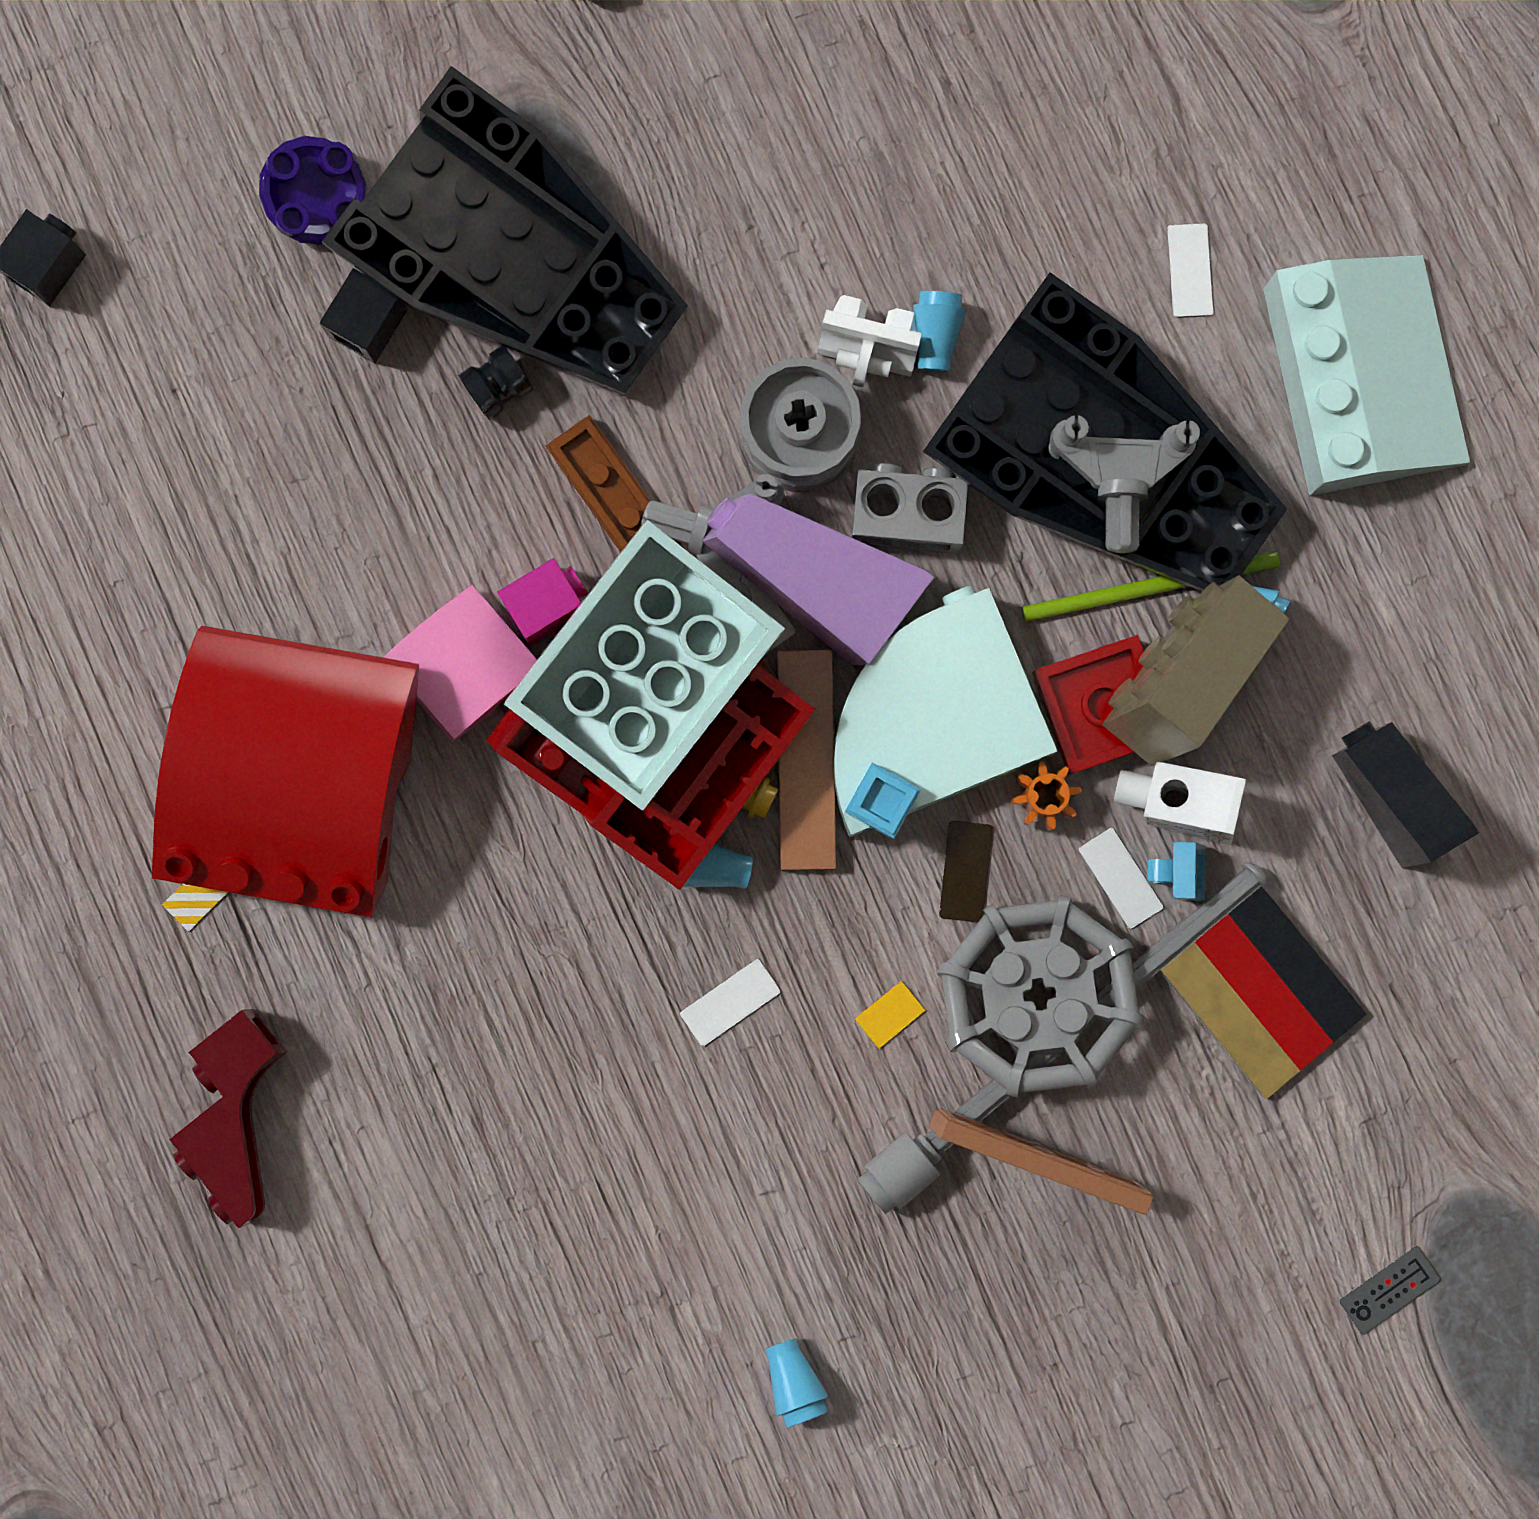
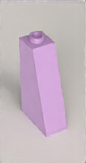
M751 493L735 498L734 501L728 497L725 498L708 518L706 523L712 529L702 541L852 666L870 664L934 578L924 569Z

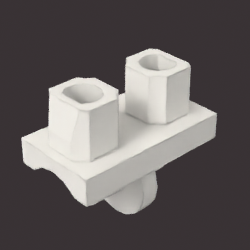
M846 295L840 297L833 311L826 309L817 354L837 358L835 365L855 369L853 385L864 387L867 373L888 378L889 372L911 377L922 333L916 332L914 312L899 308L889 310L886 322L883 324L865 319L868 305L862 299Z

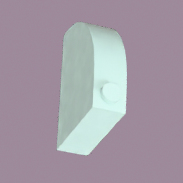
M967 586L944 596L942 600L945 606L917 618L900 629L885 642L870 664H866L857 677L845 702L834 744V788L838 808L849 838L873 829L844 813L872 762L921 789L908 813L910 814L1049 758L1057 752L989 588L975 593L973 586Z

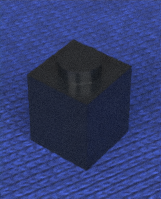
M26 209L0 245V273L6 279L50 307L86 254L72 240L77 232L50 213L42 220Z
M352 268L319 324L330 339L375 364L408 311V308L403 301L367 275Z

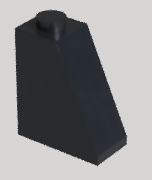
M1368 721L1341 737L1346 747L1333 754L1332 757L1401 868L1431 863L1479 834L1470 818L1392 722L1375 729L1372 723Z

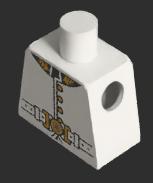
M1156 762L1153 777L1121 770L1114 802L1145 809V824L1231 845L1246 779ZM1170 790L1181 791L1187 797V801L1179 807L1168 806L1162 799Z

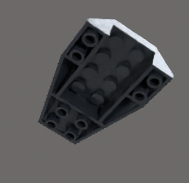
M451 66L419 109L421 122L363 201L360 202L354 197L322 243L412 309L625 395L688 307L687 303L546 136Z
M1049 272L923 450L926 455L1012 516L1201 591L1213 582L1220 586L1238 575L1241 576L1287 510L1286 506L1142 338L1051 272ZM1071 416H1075L1076 421L1078 416H1082L1086 419L1089 426L1088 433L1086 434L1087 437L1160 440V437L1169 427L1178 425L1183 421H1186V425L1189 421H1193L1199 427L1200 436L1196 441V447L1192 454L1148 490L1147 500L1139 502V547L1137 551L1115 553L1107 550L1106 502L1098 500V489L1093 488L1091 483L1064 459L1062 460L1061 456L1059 459H1055L1049 453L1050 435L1059 422L1067 420Z

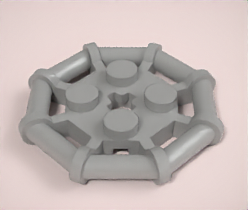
M1060 895L1059 900L1000 908H995L992 904L984 908V916L946 963H940L937 975L942 978L949 1033V1038L945 1043L950 1052H959L1007 1089L1008 1096L1016 1098L1019 1097L1020 1093L1082 1085L1090 1089L1097 1085V1077L1135 1029L1142 1028L1144 1016L1139 1013L1130 954L1134 947L1128 938L1120 939L1072 904L1071 897ZM1053 923L1050 936L1045 939L1015 942L1008 931L1009 928ZM1066 926L1101 951V953L1087 961L1072 947L1062 943ZM997 936L1004 947L1003 952L994 958L991 967L985 974L970 971L969 969L992 939ZM1109 966L1115 1007L1104 1006L1097 1002L1094 975ZM1044 983L1046 989H1054L1056 992V998L1047 1000V1009L1042 1011L1036 1010L1034 1002H1024V994L1031 992L1033 984ZM965 985L982 989L986 1018L970 1026ZM1095 1019L1111 1023L1086 1056L1083 1057L1076 1044L1088 1025L1091 1026ZM993 1032L1009 1042L1018 1051L1014 1065L1012 1066L983 1044L980 1039ZM1065 1051L1072 1064L1027 1070L1032 1055Z

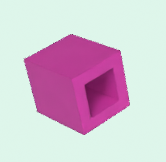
M554 558L497 591L530 646L562 628L580 606L581 601L579 599L588 594L572 566L561 571Z

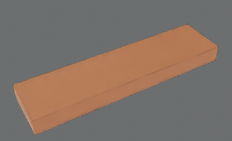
M832 650L777 651L778 681L816 709L779 758L781 871L836 870Z
M935 1109L930 1121L929 1128L943 1140L1143 1215H1147L1154 1198L1150 1191L1134 1180L946 1109Z

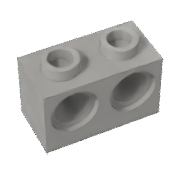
M887 463L870 464L869 470L858 469L851 538L874 547L959 554L964 537L968 489L966 482L956 478V475L944 468H927L923 470V475L901 473L902 467ZM876 493H886L895 499L897 510L889 516H878L869 509L867 500ZM929 498H941L949 504L951 516L943 521L931 520L924 514L922 503Z

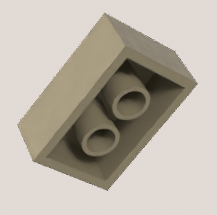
M1239 575L1220 586L1214 582L1211 583L1196 599L1187 596L1170 614L1168 621L1173 626L1164 638H1156L1140 656L1138 662L1144 667L1135 679L1129 678L1124 681L1111 696L1108 704L1113 709L1102 725L1151 766H1154L1156 762H1164L1201 747L1290 618Z

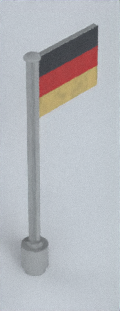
M1253 863L1242 864L1243 870L1137 958L1132 963L1136 990L1160 972L1263 1099H1268L1367 1014L1265 891L1267 879L1264 872ZM1111 980L1096 993L1098 1004L1115 1007ZM1095 1019L1091 1026L1088 1025V1027L1085 1029V1031L1081 1034L1080 1037H1082L1087 1031H1089L1101 1020ZM1062 1052L1032 1055L1027 1070L1045 1068ZM993 1079L954 1113L980 1122L1010 1096L1007 1095V1089ZM933 1131L925 1137L919 1134L913 1140L904 1132L864 1166L868 1171L857 1180L885 1215L895 1206L901 1210L941 1176L934 1166L942 1160L940 1155L954 1143L941 1139Z

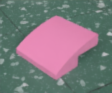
M470 585L442 606L383 657L419 664L416 701L452 743L491 715L497 705L509 697L537 661L534 655L473 585Z

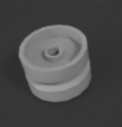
M809 357L783 359L763 369L747 387L740 407L742 450L754 472L758 475H772L782 484L784 490L790 492L815 491L836 481L852 462L861 428L859 399L849 380L832 365ZM802 421L808 424L809 429L798 432L796 424H792Z

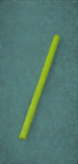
M1277 551L1255 555L1242 575L1280 567ZM1159 576L1021 606L1024 622L1190 586L1165 576Z

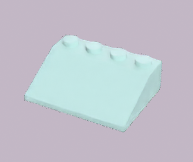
M1423 255L1334 259L1275 271L1263 288L1309 496L1465 466L1470 463Z
M647 520L509 695L504 705L643 811L785 628Z

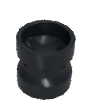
M503 345L489 353L488 361L482 366H470L458 374L461 382L488 420L501 413L504 403L510 399H521L534 390L518 363ZM490 376L499 388L497 392L488 380Z

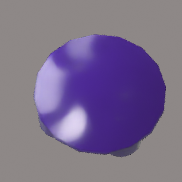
M302 136L283 142L269 154L259 175V198L266 217L282 234L299 243L323 245L322 241L354 197L360 202L366 197V184L360 167L353 158L352 151L341 142H331L326 138Z

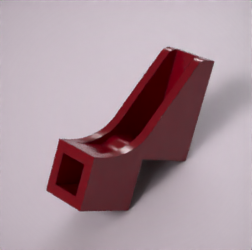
M254 1009L239 1011L188 1052L197 1063L192 1070L200 1083L213 1094L218 1090L223 1097L169 1139L178 1150L173 1154V1157L180 1169L192 1180L199 1177L212 1194L208 1197V1203L212 1210L224 1223L230 1224L233 1221L238 1229L253 1222L265 1209V1197L252 1118L253 1096L266 1071L287 1053Z

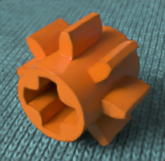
M1041 761L1036 765L1037 777L1034 780L1024 774H1019L1016 777L1018 784L1025 789L1023 795L1011 800V805H1024L1028 812L1024 818V825L1027 826L1035 821L1036 818L1044 819L1047 830L1052 831L1056 828V814L1061 813L1064 817L1070 819L1076 816L1075 810L1067 804L1070 797H1074L1082 792L1080 787H1068L1064 778L1067 776L1069 768L1065 766L1056 774L1047 773V766L1044 761ZM1047 784H1051L1056 788L1052 797L1058 802V805L1050 804L1041 809L1035 804L1038 801L1039 795L1033 790L1034 786L1042 789Z

